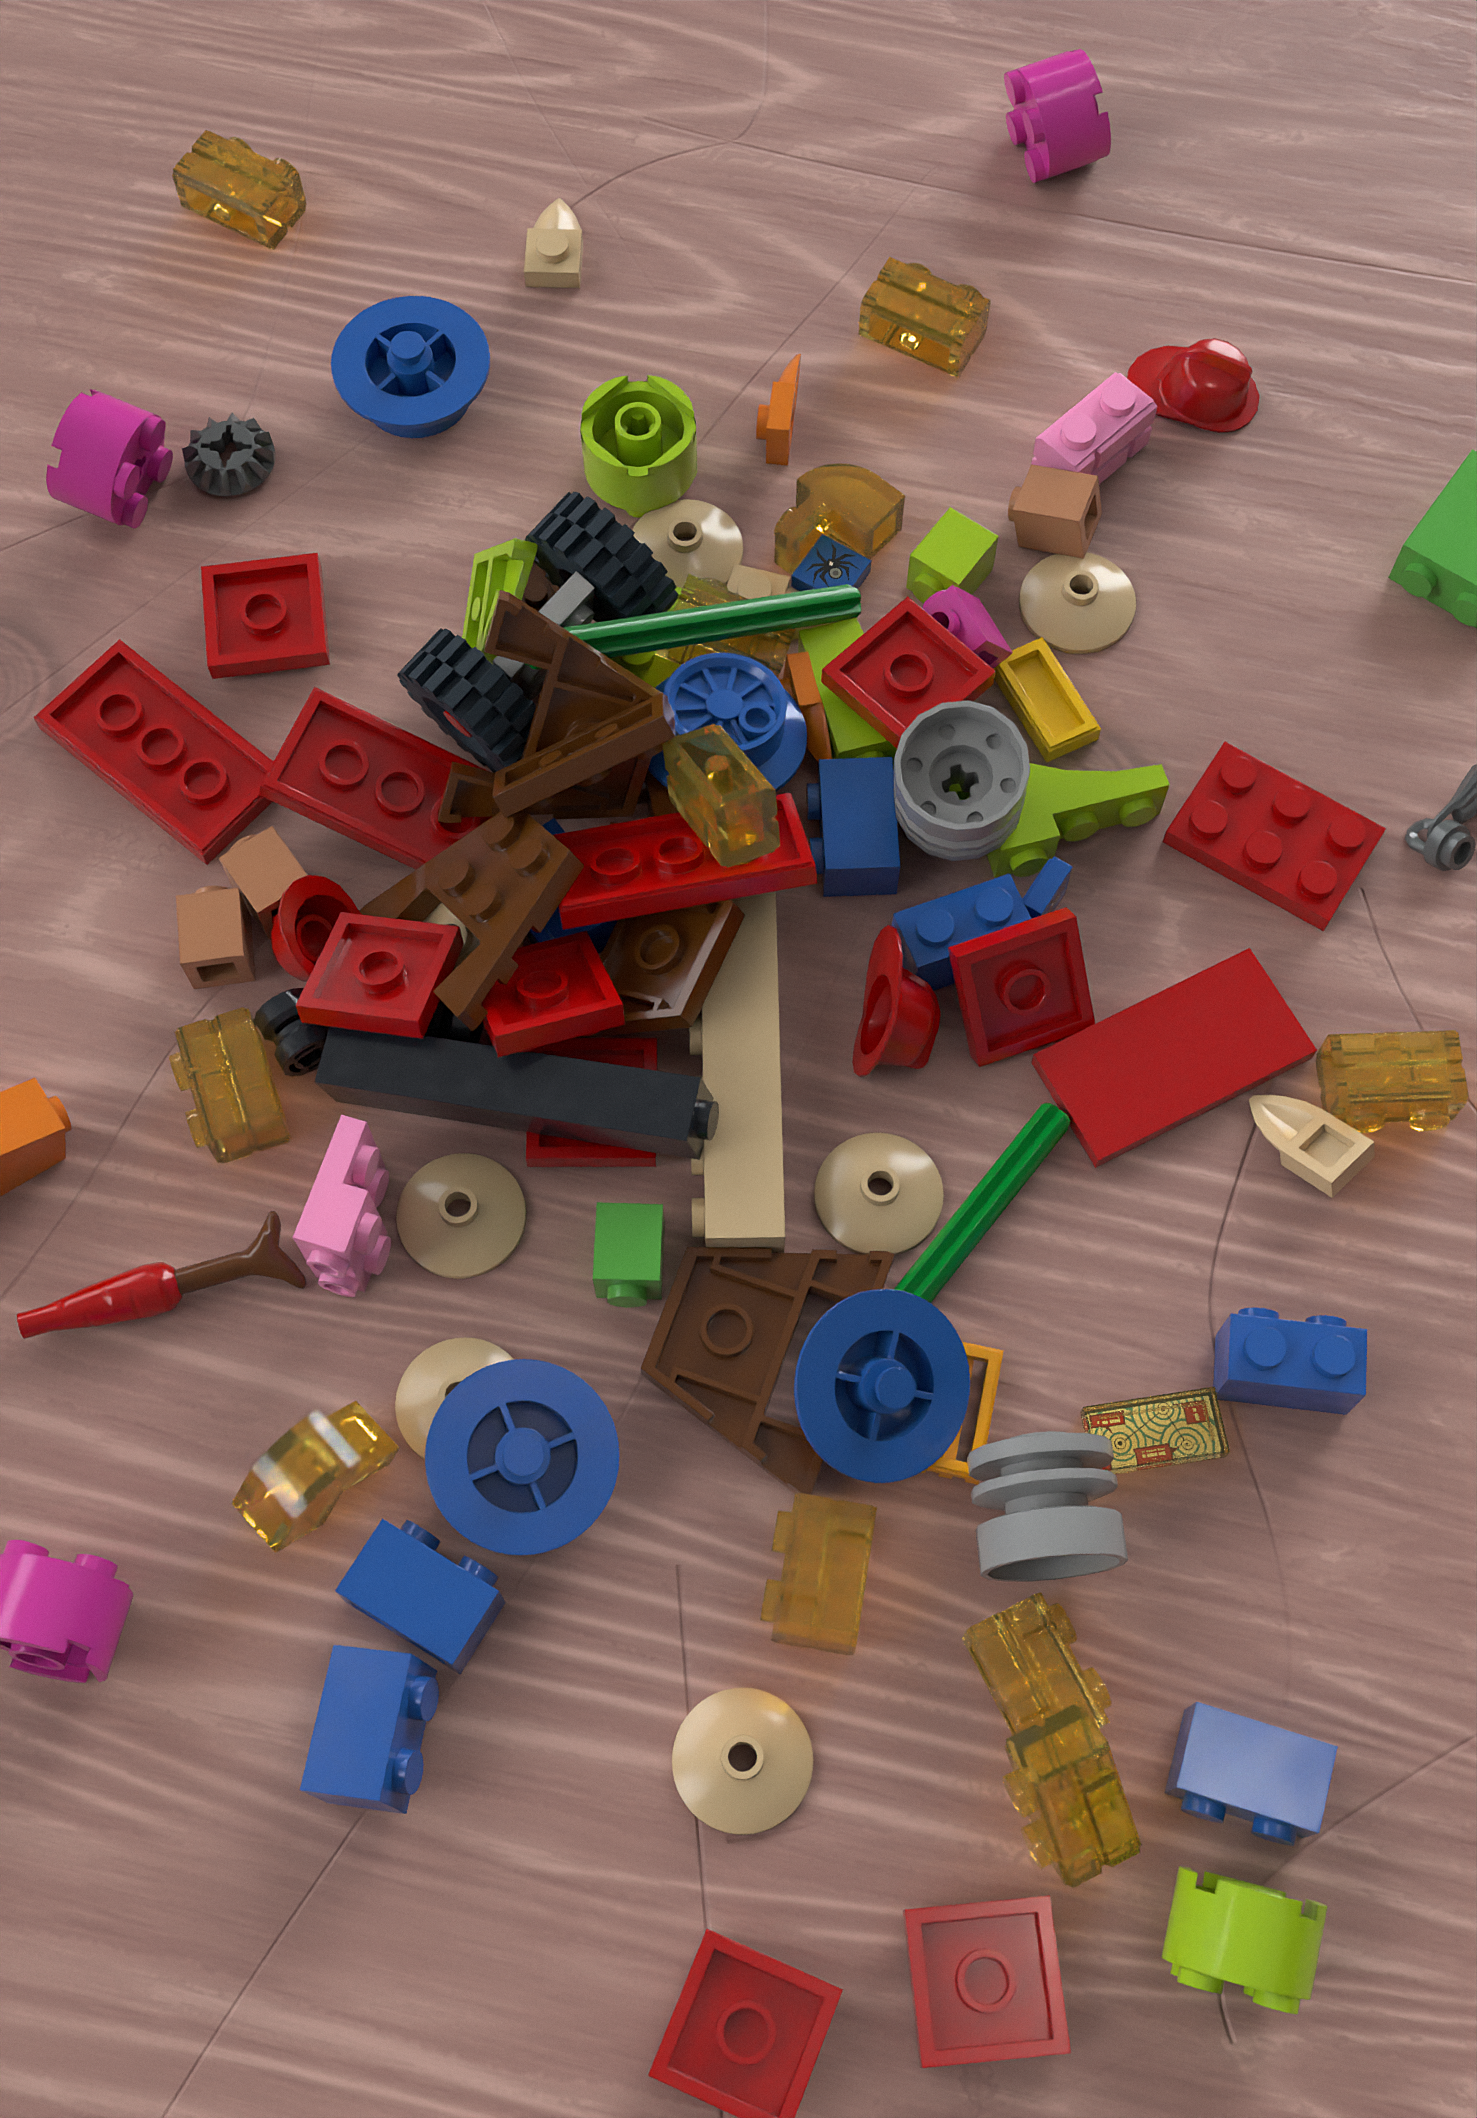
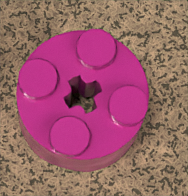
M1084 50L1065 51L1004 74L1006 92L1014 107L1013 111L1006 113L1007 129L1014 145L1024 143L1027 151L1024 153L1028 175L1033 183L1096 162L1098 159L1107 157L1110 154L1111 129L1108 112L1099 114L1095 95L1103 93L1094 66Z
M90 389L92 397L81 392L66 409L53 438L51 446L62 451L58 468L47 464L46 484L48 492L52 498L117 525L137 528L142 523L147 512L148 498L145 494L153 480L161 483L166 479L172 465L173 452L164 447L166 422L159 415L95 389Z
M22 1540L7 1541L5 1550L0 1555V1648L9 1651L8 1654L12 1657L9 1667L46 1678L75 1683H86L91 1670L99 1682L106 1681L133 1599V1592L129 1589V1585L114 1578L118 1566L107 1559L89 1554H77L74 1563L48 1557L49 1551L37 1544Z

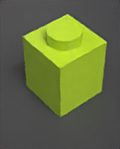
M950 507L910 554L906 588L912 591L915 597L923 604L933 594L946 590L952 585L973 595L993 570L999 536Z

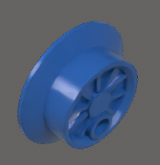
M426 296L396 297L379 302L363 310L341 331L331 356L333 381L339 395L348 407L361 417L373 422L383 431L404 438L433 436L455 425L482 391L490 370L489 345L479 324L472 316L458 306L441 299Z
M734 653L701 655L682 664L670 677L655 687L668 696V702L674 712L675 737L669 740L668 745L661 752L652 756L648 770L662 785L677 795L698 803L716 806L767 797L783 788L800 768L807 747V727L804 716L796 701L783 688L775 674L758 661Z
M874 1289L856 1293L830 1308L817 1321L807 1336L799 1354L794 1377V1399L797 1416L812 1448L821 1459L838 1472L854 1479L872 1483L901 1481L921 1473L935 1463L947 1451L957 1436L965 1418L970 1395V1372L967 1355L963 1343L951 1322L938 1308L917 1295L894 1289Z
M514 1359L486 1366L466 1377L446 1396L438 1408L426 1441L425 1469L427 1481L433 1499L442 1515L455 1530L471 1542L485 1549L507 1555L544 1553L571 1542L585 1532L600 1516L616 1484L620 1457L619 1442L613 1419L606 1405L594 1389L576 1374L561 1366L540 1360Z

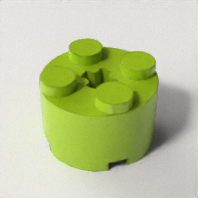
M627 375L608 380L589 395L584 403L581 414L580 434L584 472L587 482L595 494L608 504L624 509L629 515L636 518H641L645 513L663 508L679 499L689 489L697 474L696 421L692 402L685 392L671 381L662 377L647 375V381L629 382Z
M1179 1866L1161 1956L1164 1960L1172 1963L1170 1973L1178 1976L1177 1982L1200 1990L1222 1994L1224 1981L1244 1986L1243 1993L1252 1996V2002L1290 2014H1298L1300 1999L1310 2000L1312 1997L1328 1906L1306 1899L1304 1911L1301 1913L1303 1902L1287 1898L1286 1892L1206 1871L1204 1872L1202 1886L1196 1885L1198 1873L1191 1868Z

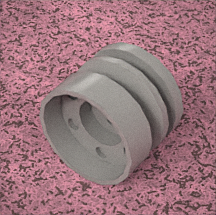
M969 700L941 703L916 717L901 735L894 757L896 818L909 840L927 854L950 861L978 859L1003 845L1017 828L1024 806L1030 775L1028 747L1015 723L994 707ZM959 784L963 792H970L969 798L959 800L956 792H949V786Z
M1035 1432L986 1444L969 1452L967 1457L969 1476L976 1480L984 1481L973 1487L971 1491L972 1503L981 1508L1005 1511V1515L979 1524L975 1530L981 1577L988 1580L1005 1582L1056 1580L1108 1571L1122 1566L1128 1561L1122 1514L1115 1509L1088 1505V1502L1108 1495L1118 1487L1117 1476L1108 1470H1101V1468L1110 1465L1114 1459L1111 1440L1105 1436L1090 1433Z

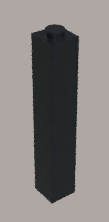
M331 1026L329 1027L314 1081L336 1102L522 1132L528 1131L541 1135L698 1160L701 1157L704 1140L711 1141L715 1135L719 1117L718 1102L713 1101L714 1097L701 1077L529 1051L498 1057L494 1046L430 1036H424L423 1039Z

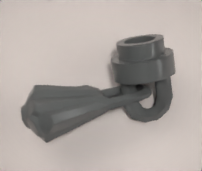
M1477 764L1471 767L1450 802L1434 819L1425 818L1415 822L1407 829L1405 840L1409 847L1424 855V859L1428 864L1441 871L1462 869L1468 864L1474 854L1476 847L1475 839L1470 836L1469 829L1462 824L1477 814ZM1451 813L1453 820L1443 821ZM1422 829H1428L1426 842L1419 839L1417 835Z

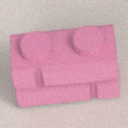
M1115 372L1036 437L1033 451L1035 457L1032 459L1031 464L1096 475L1100 485L1126 463L1127 457H1133L1148 444L1152 430L1150 425L1154 422L1158 406L1151 397L1125 376Z

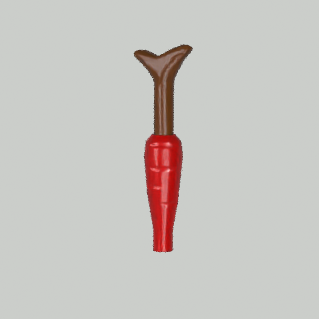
M270 1211L255 1240L247 1249L241 1252L179 1269L164 1262L141 1265L84 1287L46 1306L18 1313L17 1322L22 1337L26 1339L52 1331L97 1327L157 1316L176 1308L183 1298V1294L246 1276H266L284 1280L301 1289L305 1288L306 1279L295 1262L279 1247L281 1222L278 1214L275 1211Z

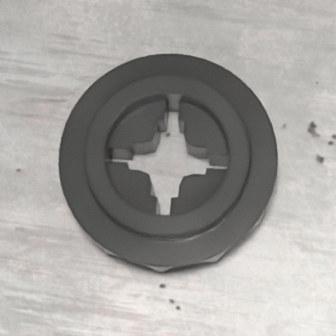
M231 413L227 421L218 423L209 417L206 428L201 431H190V443L187 447L182 448L185 469L190 480L201 490L218 496H235L255 489L267 479L275 463V448L270 433L262 430L255 418L240 421L233 413ZM234 443L237 451L232 452L230 460H227V465L224 467L219 453L225 451L226 445Z

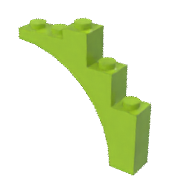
M857 618L800 630L798 653L808 651L814 678L826 715L832 759L892 757L894 768V757L897 748L821 682L822 669L864 634ZM1029 763L1030 775L1024 806L1017 828L1001 847L986 854L994 877L997 878L1009 873L1017 877H1026L1040 872L1049 858L1052 859L1055 856L1059 839L1079 841L1093 835L1098 829L1118 824L1134 827L1153 819L1156 815L1160 814L1170 786L1162 764L1120 771H1078ZM959 784L949 786V792H956L959 800L969 798L970 792H963Z

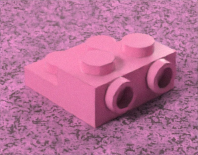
M341 1115L293 1239L307 1261L306 1264L311 1268L315 1277L319 1278L318 1284L322 1288L342 1296L355 1297L357 1290L365 1292L372 1273L379 1275L382 1272L389 1256L391 1238L386 1236V1228L376 1209L381 1204L386 1193L389 1171L385 1170L380 1150L376 1146L367 1122Z

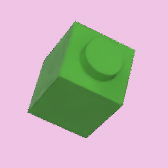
M597 1202L593 1261V1284L596 1298H607V1302L610 1305L625 1308L644 1306L647 1304V1299L662 1300L665 1235L663 1204Z

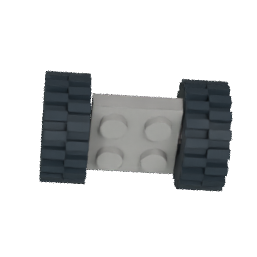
M568 492L525 538V541L537 544V552L534 559L536 565L545 570L547 573L545 577L552 585L560 588L539 612L562 628L590 624L592 619L597 623L667 612L679 598V593L675 591L677 587L674 581L666 576L668 571L662 562L656 561L651 556L653 551L645 543L641 544L633 536L635 532L626 524L622 526L617 522L615 515L608 509L604 508L601 510L595 500L588 496L584 499L578 492H573L572 494ZM440 628L399 671L397 676L400 678L401 685L408 690L409 696L422 706L421 710L429 718H432L446 735L449 734L457 742L458 746L464 751L471 753L475 760L484 767L487 765L495 773L522 759L537 707L531 700L541 692L547 669L534 670L530 666L525 665V663L497 656L492 664L486 659L485 654L476 647L471 648L464 638L459 635L455 636L448 629L443 630Z

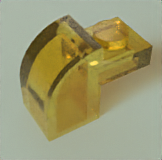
M835 463L822 465L807 471L796 481V507L792 506L787 509L775 525L774 563L792 575L822 534L871 559L902 530L905 495L874 472L857 465Z
M357 1401L346 1405L327 1417H324L317 1410L289 1429L261 1456L246 1476L231 1504L269 1547L277 1553L322 1526L342 1493L390 1465L400 1448Z

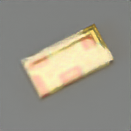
M1215 1386L1085 1406L1080 1411L1084 1433L1105 1436L1112 1441L1114 1459L1110 1465L1101 1468V1470H1108L1113 1474L1224 1458L1230 1453Z

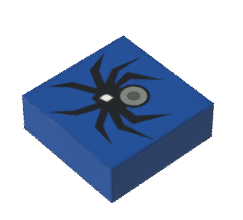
M822 534L791 575V587L798 591L845 584L859 588L871 572L872 560Z
M1055 856L1052 859L1049 858L1022 898L1031 919L1053 912L1066 893L1073 866Z

